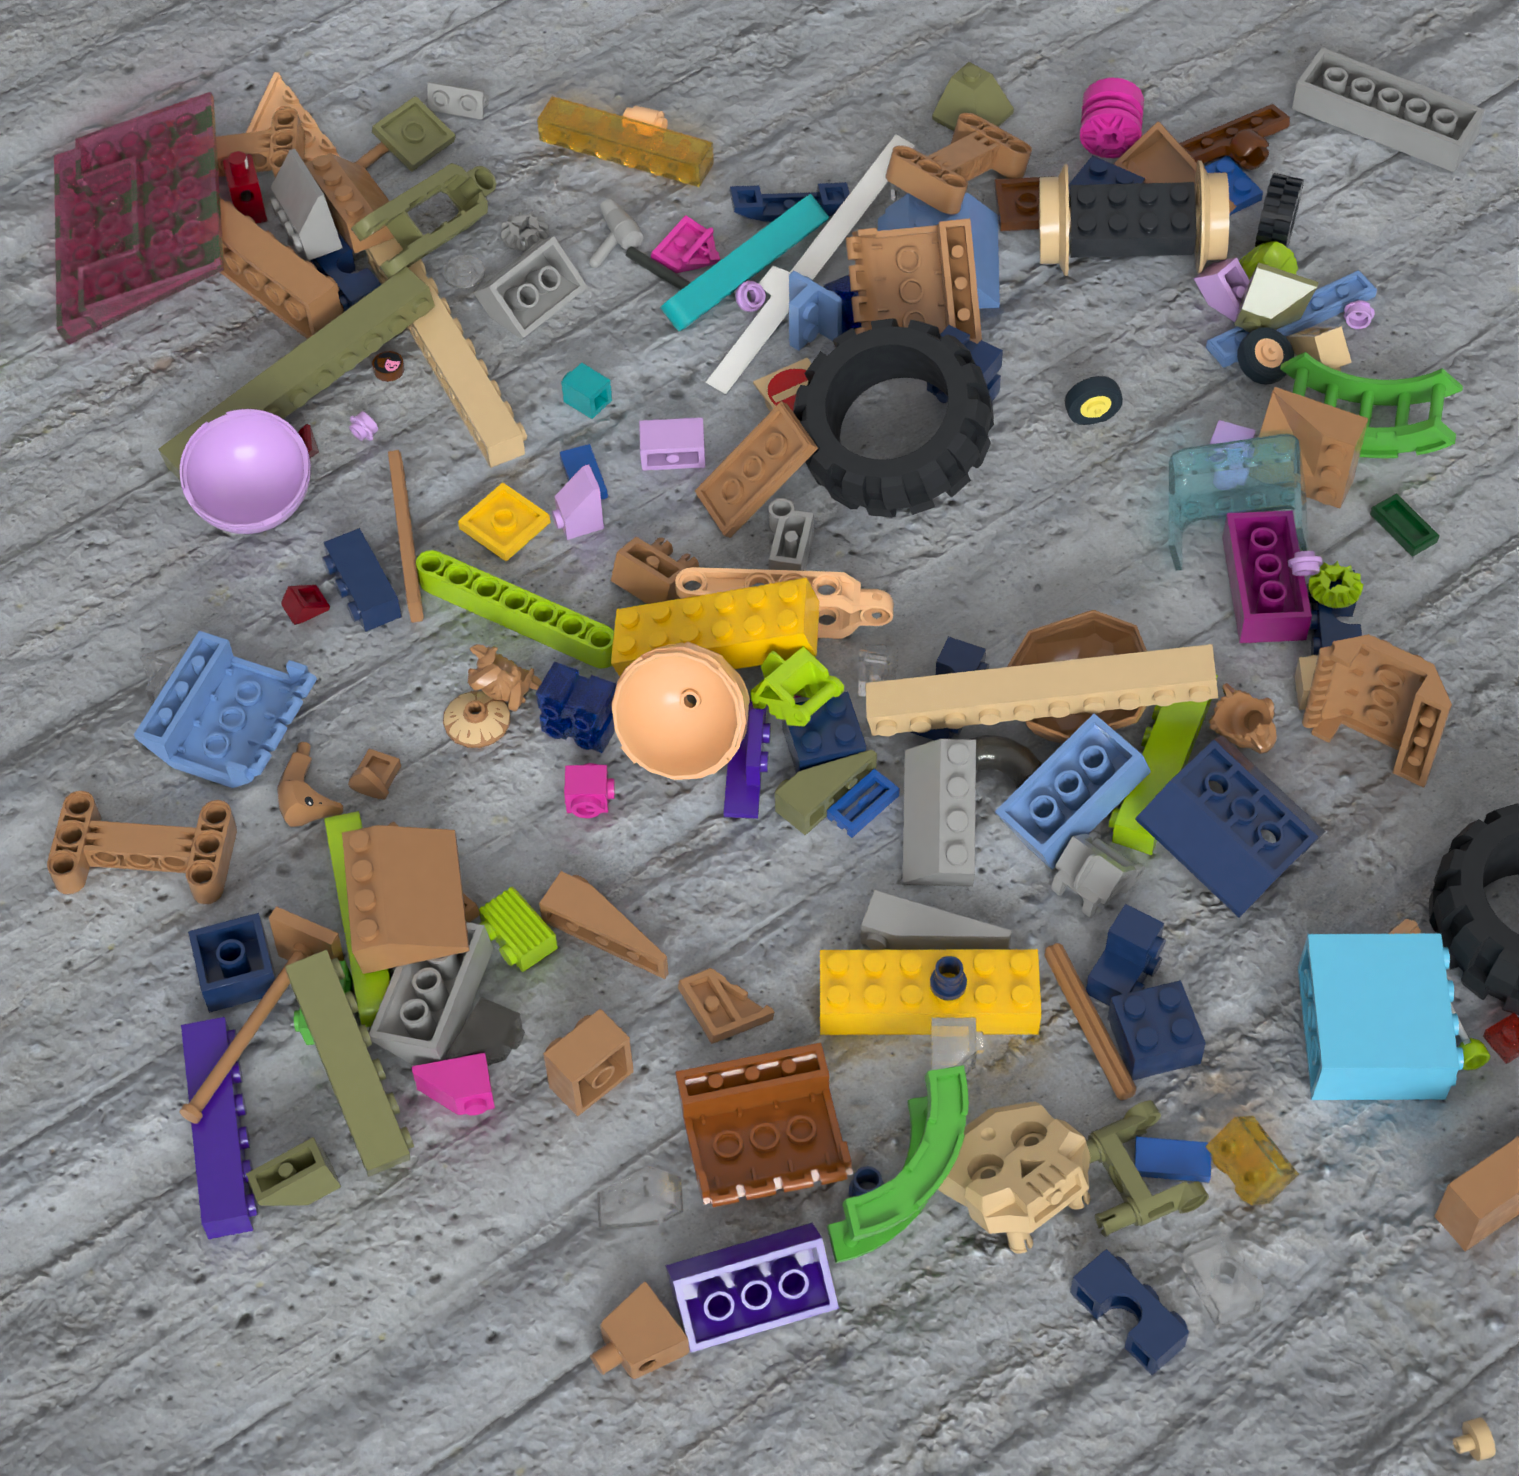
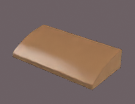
M1158 121L1114 164L1144 177L1145 183L1195 182L1197 162ZM1229 199V213H1230V212H1232L1237 206Z

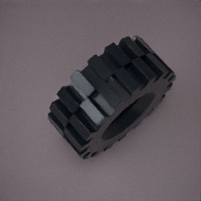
M1278 173L1272 174L1260 216L1255 247L1263 243L1277 241L1288 248L1299 209L1304 179Z

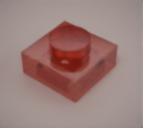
M1512 1013L1487 1028L1483 1034L1485 1040L1506 1064L1519 1057V1017Z

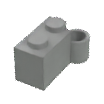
M784 498L776 499L769 505V528L775 533L769 556V570L806 571L814 539V513L795 511L794 505L790 500Z

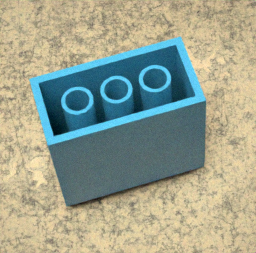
M1441 933L1307 935L1298 965V978L1311 1100H1446L1451 1086L1456 1085L1458 1070L1463 1069L1464 1056L1462 1048L1456 1046L1455 1036L1459 1032L1458 1015L1456 1013L1452 1014L1451 1002L1454 1000V984L1452 980H1447L1446 969H1449L1450 954L1448 947H1443Z

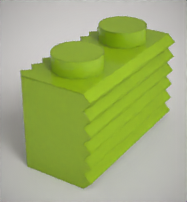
M513 886L509 887L508 890H504L502 894H498L496 898H493L491 902H487L485 906L479 908L481 919L479 924L485 926L490 940H495L499 944V951L504 960L510 966L516 964L521 972L526 971L558 949L556 934Z

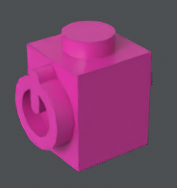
M594 763L565 765L564 797L567 813H572L580 818H593L600 813H608L609 799H615V779L608 778L607 765H597Z

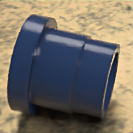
M942 957L936 963V968L930 977L931 991L942 1000L958 999L964 994L967 987V978L963 971V964L956 957ZM952 973L956 976L953 978H947L942 976V974Z
M871 1166L859 1168L849 1185V1198L860 1196L884 1185L885 1183L880 1172ZM863 1182H871L876 1187L866 1190L859 1185Z

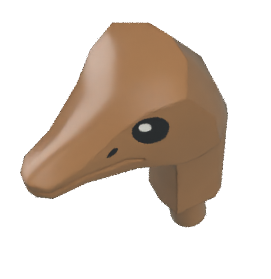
M307 742L298 743L296 752L292 754L277 788L279 810L290 827L303 826L324 817L341 815L344 809L341 803L324 797L305 783L304 779L312 761V757H309L311 746Z

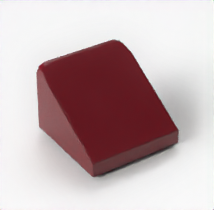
M316 584L288 586L281 601L282 607L294 625L301 624L330 609L329 603Z

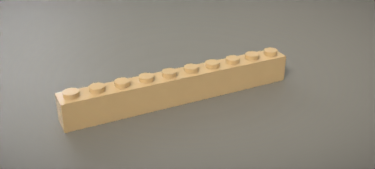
M395 238L366 249L368 263L381 284L386 282L388 278L380 269V265L386 260H391L403 250ZM420 259L409 266L408 269L429 287L435 307L425 316L420 317L407 327L490 468L525 455L524 441L527 440V435L521 422L516 423L514 421L513 410L509 402H503L500 398L501 392L495 380H489L484 361L482 359L477 360L475 357L476 352L469 338L464 339L459 320L457 318L452 319L450 316L451 311L444 297L440 299L438 296L437 285L432 277L427 278L424 263Z
M1213 644L866 683L867 721L872 736H892L903 732L914 731L923 733L931 729H959L967 725H994L1004 721H1030L1034 718L1050 716L1061 718L1077 713L1097 714L1105 710L1114 709L1133 710L1141 706H1169L1173 703L1187 701L1205 702L1209 699L1218 698Z

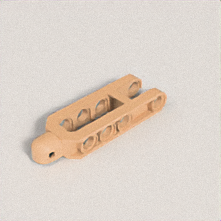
M691 567L680 571L675 579L676 594L680 598L747 588L756 583L771 584L807 578L820 601L819 618L823 615H830L836 620L830 625H823L818 622V638L843 639L852 634L859 626H883L893 619L894 603L889 593L879 589H862L861 583L845 572ZM689 581H697L701 584V587L690 591L685 589L683 585ZM823 585H830L836 591L830 595H823L818 592V589ZM880 613L881 617L876 619L872 614Z

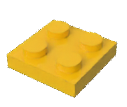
M503 482L458 520L460 530L505 562L551 523L550 514Z

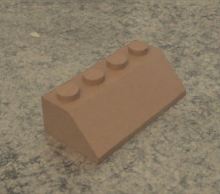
M332 153L318 156L304 163L325 196L335 227L354 253L395 238L387 226L363 241H360L351 230L361 219L389 202L365 167Z

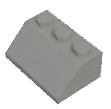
M553 236L538 241L473 293L491 319L518 338L523 339L588 286Z

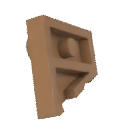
M712 968L679 980L678 989L711 1044L773 1020L775 1012L770 1006L766 1005L762 1008L747 998V991L738 985L729 983L723 975Z

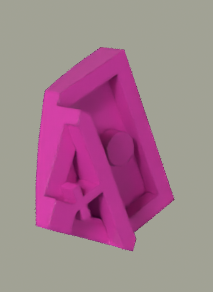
M686 215L651 253L652 259L675 273L707 267L720 261L713 239V228L706 229Z

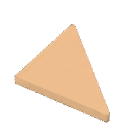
M274 72L246 133L271 130L273 114L281 108L291 107L298 112L306 136L304 163L318 156L330 153L339 156L334 145L321 132L309 112L302 107L297 96L282 80L281 75L278 72Z

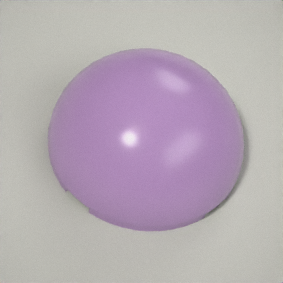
M239 409L226 412L227 415L221 416L209 423H204L187 442L180 461V481L183 493L193 510L203 520L218 529L236 534H253L270 530L292 516L304 500L311 476V465L307 447L297 431L279 416L256 409Z

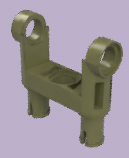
M1151 1100L1141 1102L1132 1107L1123 1119L1092 1131L1088 1135V1140H1086L1091 1156L1090 1164L1095 1161L1103 1164L1124 1203L1095 1214L1096 1224L1099 1229L1103 1227L1101 1234L1104 1237L1132 1224L1144 1226L1177 1210L1182 1214L1191 1212L1202 1206L1209 1198L1207 1191L1199 1181L1189 1184L1185 1181L1153 1196L1146 1186L1123 1143L1146 1134V1129L1153 1126L1160 1119L1161 1114L1155 1103Z

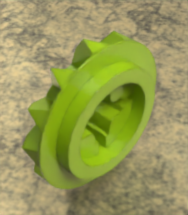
M1338 560L1333 565L1323 562L1319 568L1320 572L1311 575L1309 578L1308 587L1313 598L1331 608H1344L1357 602L1362 594L1364 585L1361 583L1360 573H1354L1351 565L1347 567L1340 566ZM1337 579L1342 580L1341 585L1338 584L1335 587H1332L1331 590L1329 589L1331 581L1335 582Z

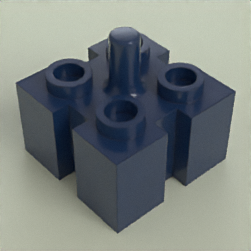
M948 325L940 335L942 337L946 334L955 336L971 352L973 361L977 366L981 367L991 400L993 401L1000 392L1001 375L997 374V372L1002 367L1003 350L982 340L977 344L970 340L969 334ZM927 382V391L936 396L941 403H946L948 396L938 387Z

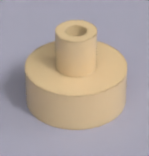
M1478 1417L1463 1422V1435L1453 1438L1456 1452L1461 1454L1469 1451L1476 1461L1495 1456L1494 1439L1484 1419Z

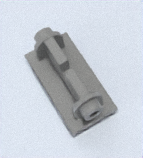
M428 82L427 107L431 111L483 119L484 106L487 107L489 103V95L484 94V91Z

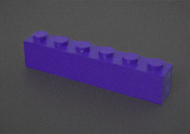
M225 1017L181 1025L189 1103L237 1035L236 1029L229 1030ZM236 1061L202 1110L203 1117L199 1123L191 1122L201 1224L208 1240L254 1231L252 1217L258 1216L257 1200L254 1193L249 1194V1180L246 1176V1173L253 1170L251 1159L245 1160L244 1149L250 1148V1137L247 1126L242 1127L241 1116L247 1115L244 1095L243 1093L238 1094L237 1084L243 1083L239 1061Z

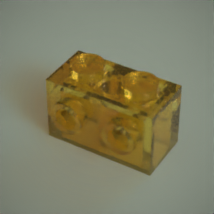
M1254 1116L1234 1117L1205 1146L1212 1154V1161L1221 1172L1228 1175L1235 1184V1191L1238 1196L1250 1205L1269 1204L1299 1175Z

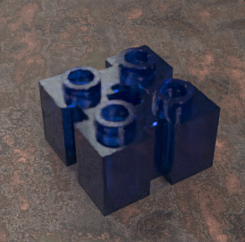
M554 662L536 692L538 708L541 710V730L555 739L562 738L566 740L569 736L574 738V742L580 748L585 750L592 749L603 753L615 733L611 704L616 683L591 675L590 678L580 676L579 670Z

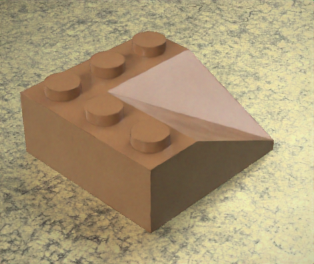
M1275 387L1255 447L1249 477L1340 509L1354 481L1368 418Z

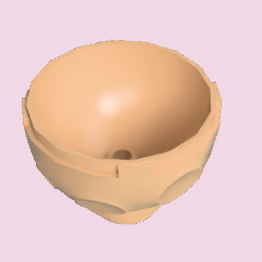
M686 642L652 649L626 667L617 681L611 707L614 728L622 745L621 749L633 763H638L649 772L673 780L698 779L715 774L730 762L739 749L747 731L748 705L750 700L741 675L723 658V655ZM687 695H693L697 703H690L687 700Z

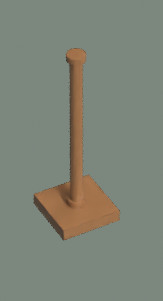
M277 906L270 914L269 921L279 957L288 960L286 965L324 950L328 951L331 960L338 958L339 961H344L339 933ZM285 966L190 1103L184 1104L180 1109V1114L186 1120L195 1124L199 1123L203 1117L202 1110L289 986L290 982Z

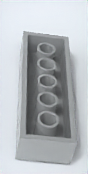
M1325 48L1320 49L1297 81L1292 109L1452 172L1456 171L1478 137L1485 109Z

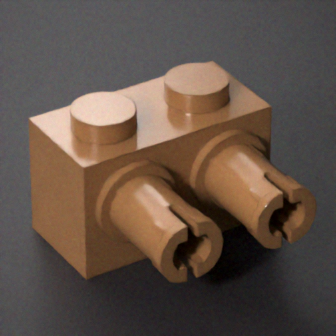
M635 537L617 551L611 581L647 604L681 599L676 594V576L686 568L699 567V562L694 556L690 559L691 555L688 553L682 555L677 561L670 558L669 556L673 552L672 544L668 540L664 542L662 537L657 538L651 545Z

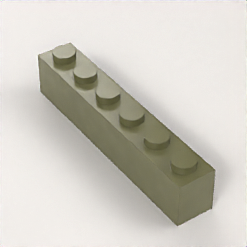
M324 950L286 965L287 977L368 1177L410 1160L408 1149L414 1147L412 1138L406 1126L403 1128L398 1126L394 1116L400 1113L398 1104L392 1092L385 1094L381 1081L386 1079V1075L379 1058L372 1060L367 1047L373 1044L365 1024L358 1027L353 1013L359 1010L352 992L344 993L339 980L344 979L345 975L338 958L331 960L328 951Z

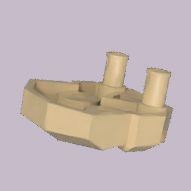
M1035 1101L991 1108L965 1126L964 1141L950 1173L938 1188L943 1194L966 1206L970 1218L989 1234L1006 1232L1011 1251L1021 1254L1027 1252L1024 1240L1029 1249L1033 1246V1239L1030 1233L1066 1206L1076 1210L1085 1208L1082 1196L1085 1204L1088 1205L1090 1203L1088 1170L1091 1156L1086 1139L1081 1133L1066 1121L1054 1120L1047 1110Z

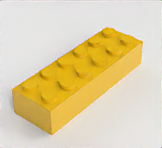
M801 578L616 609L611 665L620 677L626 667L652 649L686 642L723 655V658L734 669L762 665L772 651H775L786 661L803 646L815 657L817 656L820 601L808 579Z
M1038 949L820 950V1035H1039L1041 994ZM945 956L958 958L963 964V971L967 978V987L964 994L958 999L950 1001L936 997L930 988V977L936 968V963ZM952 973L942 974V976L947 978H953L956 976Z

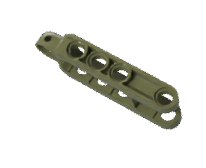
M451 163L368 214L356 223L351 230L360 241H363L387 226L403 248L391 260H386L380 265V269L390 279L403 268L413 265L471 227L482 216L487 214L488 201L485 197L496 189L495 177L483 166H476L466 172L463 167ZM439 192L447 194L458 208V214L449 222L445 221L432 233L428 232L423 235L407 212Z

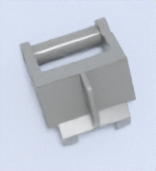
M1092 831L1089 835L1086 833L1071 838L1055 865L1059 872L1054 876L1051 890L1059 896L1064 893L1065 887L1068 886L1083 897L1082 912L1089 918L1094 916L1099 903L1102 905L1107 904L1117 893L1126 894L1139 880L1145 870V866L1141 863L1134 864L1100 839L1101 835L1096 831Z

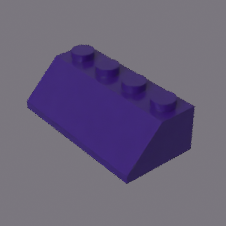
M813 1222L665 1265L681 1325L688 1337L690 1353L839 1309L823 1239Z

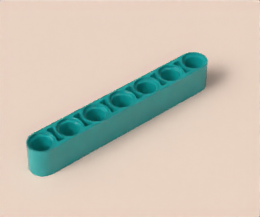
M809 194L672 296L660 309L677 331L681 332L734 292L740 284L750 280L815 231L830 217L813 195Z

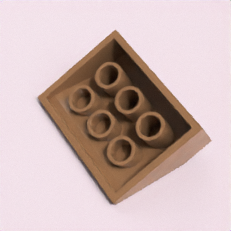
M375 825L342 833L352 952L363 974L470 951L455 830Z

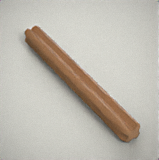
M1056 943L1048 946L1045 949L1044 956L1113 1091L1121 1101L1133 1097L1136 1094V1086L1063 945Z

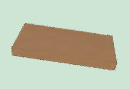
M780 401L699 485L695 493L722 534L731 538L818 447L788 404Z

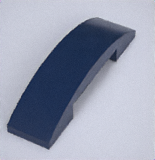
M847 182L818 183L816 192L761 194L759 185L730 186L729 189L735 213L764 222H773L809 194L813 195L830 217L837 212L850 195Z

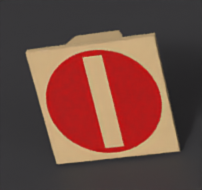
M808 358L753 381L754 386L765 399L766 407L770 412L780 401L788 404L793 411L798 388L800 385L807 386L808 384L804 374L811 365Z

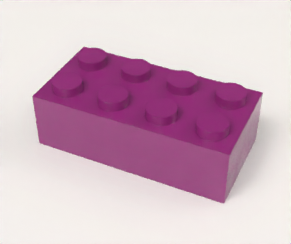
M1293 510L1227 513L1222 540L1239 643L1306 640L1312 614L1305 576L1293 575L1292 568L1288 566V560L1295 558L1294 554L1300 552Z

